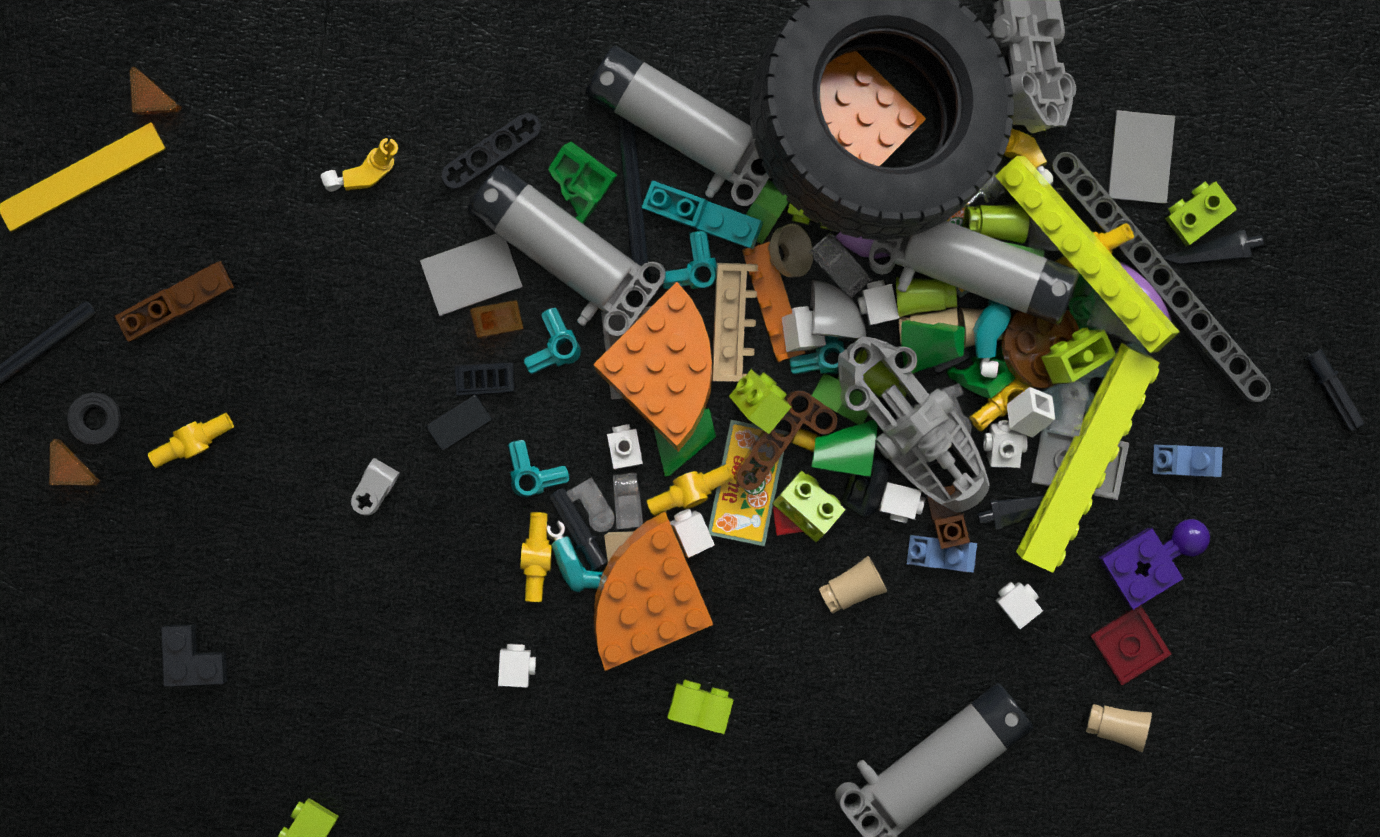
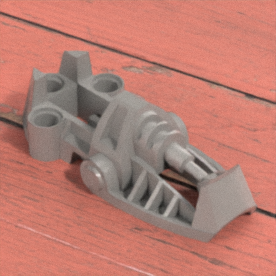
M999 0L995 2L994 9H997V13L994 14L995 21L990 28L991 38H994L1002 52L1000 56L1008 55L1013 96L1011 98H1014V116L1011 118L1013 119V125H1025L1031 133H1037L1053 127L1066 126L1072 108L1073 97L1076 93V84L1072 76L1065 73L1064 63H1058L1055 46L1061 43L1065 34L1059 0Z
M861 336L838 355L839 382L842 389L840 399L843 406L855 411L864 410L875 420L883 431L875 439L876 447L919 490L956 513L973 508L983 500L990 485L979 452L969 432L955 413L953 401L943 390L936 389L929 395L911 373L917 363V356L912 349L895 347L875 338ZM859 347L864 348L867 352V358L861 364L854 360V351ZM899 352H904L908 357V362L903 368H899L895 364V357ZM880 360L889 372L895 375L900 382V386L914 402L911 406L895 384L886 389L881 396L897 415L895 420L863 380V374ZM854 389H858L862 393V401L858 405H853L849 401V395ZM950 447L955 450L974 474V477L971 478L966 472L963 475L954 465L955 459L948 451ZM936 459L943 469H948L955 478L952 484L957 491L949 495L928 467L927 462Z

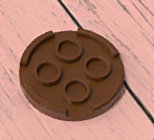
M1016 309L1011 313L1010 322L1002 333V353L1008 369L1017 380L1034 388H1048L1061 384L1052 383L1041 357L1051 352L1050 347L1062 341L1067 342L1072 339V334L1079 330L1072 314L1066 310L1061 324L1056 325Z

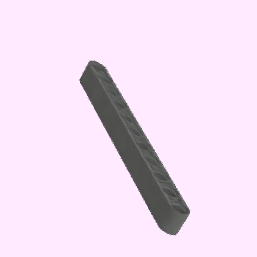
M1063 152L1054 157L1050 164V172L1102 233L1105 234L1124 223L1130 226L1134 238L1115 249L1131 268L1143 276L1156 290L1168 311L1239 394L1250 402L1266 399L1271 391L1267 378L1080 160L1069 152ZM1059 159L1070 161L1072 169L1069 174H1063L1058 170L1057 163ZM1079 181L1089 183L1091 192L1088 196L1078 194L1076 186ZM1098 203H1104L1109 207L1110 214L1106 219L1097 216L1095 209ZM1137 247L1144 248L1147 251L1148 258L1145 263H1138L1135 260L1134 251ZM1157 269L1163 270L1167 275L1166 283L1163 286L1157 285L1153 280V273ZM1175 292H1181L1186 297V303L1182 308L1176 307L1172 302V296ZM1195 314H1200L1205 320V325L1201 330H1196L1191 324V319ZM1214 336L1220 337L1224 342V347L1219 353L1213 351L1210 346L1211 339ZM1234 358L1239 359L1243 364V369L1238 375L1233 374L1229 368L1230 362ZM1254 380L1258 381L1262 386V392L1257 397L1252 396L1248 389L1249 384Z

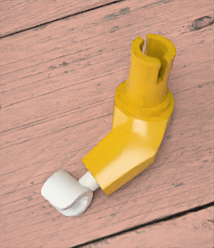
M1012 129L1004 156L1012 159L1016 156H1025L1047 182L1052 185L1053 176L1044 168L1047 160L1035 139L1028 134Z
M388 138L383 139L378 148L370 151L361 166L344 170L343 177L338 178L335 170L322 173L321 179L325 188L332 192L338 190L341 185H344L345 190L372 187L393 168V157L398 151L397 143L390 139L386 145Z

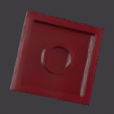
M1141 605L1131 609L1090 635L1120 685H1124L1172 655Z

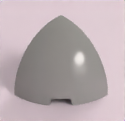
M812 280L810 309H813L812 335L838 337L842 341H856L861 336L866 337L864 319L854 301L836 286L823 281Z

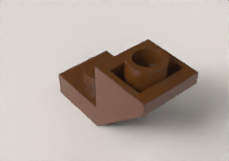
M954 485L944 487L949 495L956 491ZM926 495L940 548L944 549L970 543L963 514L944 507Z

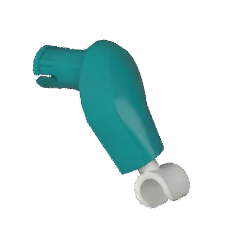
M988 299V307L983 310L977 319L973 333L976 356L982 358L980 363L981 374L984 377L996 378L998 362L990 361V358L996 356L997 339L1008 326L1011 312L1006 305Z
M557 521L560 529L559 534H553L549 525H547V536L550 539H555L552 543V548L557 564L571 590L580 593L584 588L598 589L603 572L585 570L569 537L562 536L565 530L562 522Z

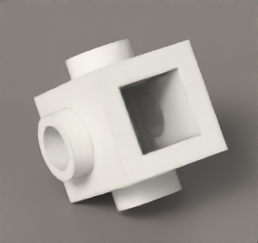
M1008 420L999 421V424L990 423L989 433L984 434L983 447L984 451H987L986 456L991 467L1020 468L1021 454L1027 450V435L1010 429Z

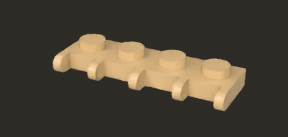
M716 264L712 361L713 381H739L743 376L747 375L742 374L743 356H753L754 349L744 348V327L756 326V320L745 319L746 298L757 297V291L746 290L747 271H758L757 264Z

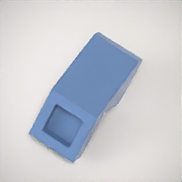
M1154 444L1153 474L1221 477L1223 448Z
M910 535L907 564L974 572L977 543L970 542L941 549L938 538Z

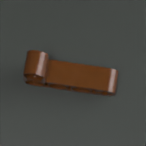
M804 391L789 393L785 400L791 408L781 419L787 421L790 426L788 434L780 437L776 434L775 428L770 434L763 430L734 473L736 484L746 490L758 488L802 424L816 433L828 434L837 426L836 414ZM798 395L802 396L806 401L805 409L799 413L795 412L791 406L793 398ZM822 412L827 413L830 417V424L825 429L818 428L815 423L817 415ZM764 444L770 445L773 450L772 457L766 461L761 460L758 456V449ZM751 458L756 463L765 466L763 470L760 468L755 469L753 477L756 479L753 483L749 481L746 484L743 483L745 479L742 475L743 471L750 472L754 467V464L749 463Z

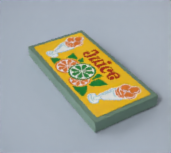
M735 420L730 421L721 466L727 464L733 477L737 467L763 431L757 425ZM775 429L776 434L780 437L788 434V431ZM768 444L761 445L758 449L759 458L763 461L769 460L773 455L772 447ZM784 452L758 488L754 490L743 489L736 484L735 479L717 487L708 528L710 535L765 546L773 508L772 503L775 499ZM751 458L749 463L754 464V467L750 472L743 471L742 475L745 477L743 483L746 484L748 481L753 483L756 479L753 477L755 469L760 468L763 470L765 466L756 463Z

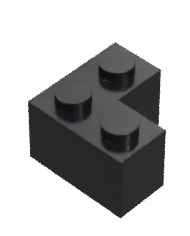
M196 624L161 627L164 686L224 684L228 681L226 652L197 653Z

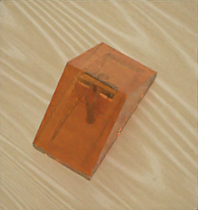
M134 66L130 70L133 113L140 115L179 112L182 108L139 69Z
M517 300L470 309L478 339L523 329Z
M54 439L50 443L49 485H96L100 482L60 439Z

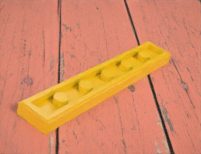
M149 123L0 203V214L9 231L12 232L164 151L166 148L153 123Z

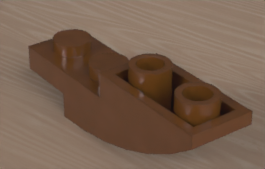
M221 261L216 262L174 286L163 289L115 315V318L127 341L130 342L211 302L217 296L234 288Z

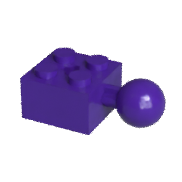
M1187 519L1175 527L1172 539L1163 545L1153 528H1147L1098 559L1128 608L1135 609L1181 581L1183 577L1172 560L1181 554L1189 557L1202 554L1209 545L1210 534L1202 522L1195 519ZM1138 561L1147 565L1144 575L1140 573L1135 574V570L1138 568L1136 564Z

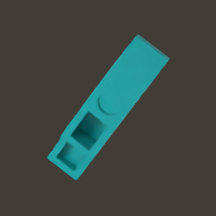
M653 180L642 205L643 209L750 249H754L764 223L756 218L711 203L703 198Z

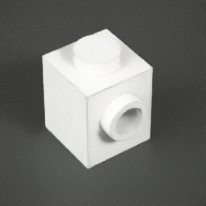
M884 280L868 283V289L861 291L863 297L858 298L861 315L867 314L869 326L899 319L892 284L885 285Z
M808 306L793 308L792 314L782 317L786 352L813 350L826 345L825 336L812 335L813 311H810Z
M1029 387L1007 404L1010 429L1027 436L1034 437L1055 421L1052 396Z
M629 424L612 427L613 433L607 434L613 468L617 469L643 464L637 430H630Z
M886 482L879 510L891 513V520L907 523L908 518L915 519L916 514L921 515L925 498L920 497L921 490Z
M690 509L677 513L674 516L675 520L670 522L684 556L689 558L715 545L701 513L697 511L691 512Z
M1010 582L998 592L1000 597L996 602L1019 629L1043 611L1035 601L1039 598L1029 584L1023 586L1019 582L1015 585Z
M507 644V649L500 650L498 686H529V675H535L536 657H530L531 650H524L525 645Z

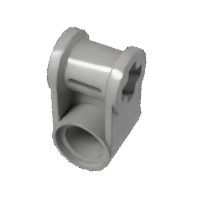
M373 458L352 495L351 505L353 509L362 515L374 514L385 496L392 489L400 472ZM370 494L369 500L373 504L370 508L365 506L362 510L360 508L362 504L358 500L361 496L367 497Z

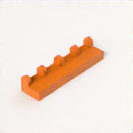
M770 242L754 246V249L746 248L742 250L746 264L758 265V271L748 272L753 288L757 291V300L776 360L780 362L805 354V351L786 352L782 317L792 314V309L780 272L770 262V253L768 251Z

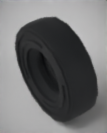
M92 392L80 396L73 402L69 409L67 421L69 429L76 439L85 444L99 445L108 442L116 435L120 428L121 414L119 407L113 399L105 394ZM89 408H99L105 414V423L98 430H90L84 424L83 417Z

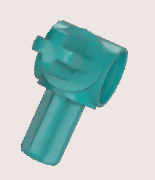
M697 231L690 233L694 261L688 263L687 268L666 271V279L663 283L665 289L671 288L676 282L681 287L690 285L691 289L705 288L716 283V260L710 256L707 232ZM702 266L708 267L711 271V278L708 282H703L698 277V270Z
M551 308L542 313V319L551 338L547 343L548 348L524 359L525 365L531 374L555 363L557 366L574 363L580 356V345L572 330L566 329L557 308ZM563 343H572L573 349L568 355L559 354V347Z
M825 336L826 345L816 348L817 353L790 358L792 373L800 374L820 370L821 374H838V363L830 365L825 359L832 352L842 353L845 350L844 342L839 341L838 337Z
M524 440L509 443L508 447L514 471L510 472L512 479L511 487L516 495L528 497L544 492V488L564 484L569 481V474L565 466L539 471L538 467H531ZM526 475L532 479L533 487L530 491H524L520 488L519 479L521 476Z

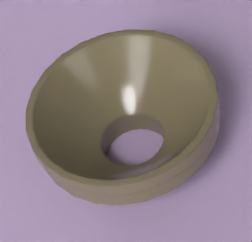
M787 224L775 230L768 247L770 262L786 277L805 275L813 262V247L808 234L802 227L796 224ZM779 246L782 248L784 253L783 261L780 258Z

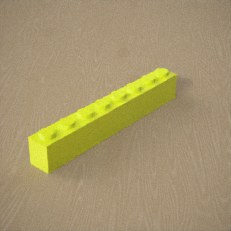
M1016 156L995 175L1150 353L1158 352L1179 333V330L1025 156Z
M1121 343L1016 551L1022 559L1052 573L1056 566L1059 567L1063 563L1066 556L1065 548L1069 540L1072 541L1076 537L1079 530L1078 523L1082 515L1087 514L1092 505L1091 497L1095 489L1100 488L1106 476L1105 470L1109 462L1115 460L1119 451L1118 444L1122 436H1126L1132 426L1131 418L1135 410H1139L1142 407L1146 398L1144 393L1149 383L1152 384L1158 376L1159 362L1153 357Z

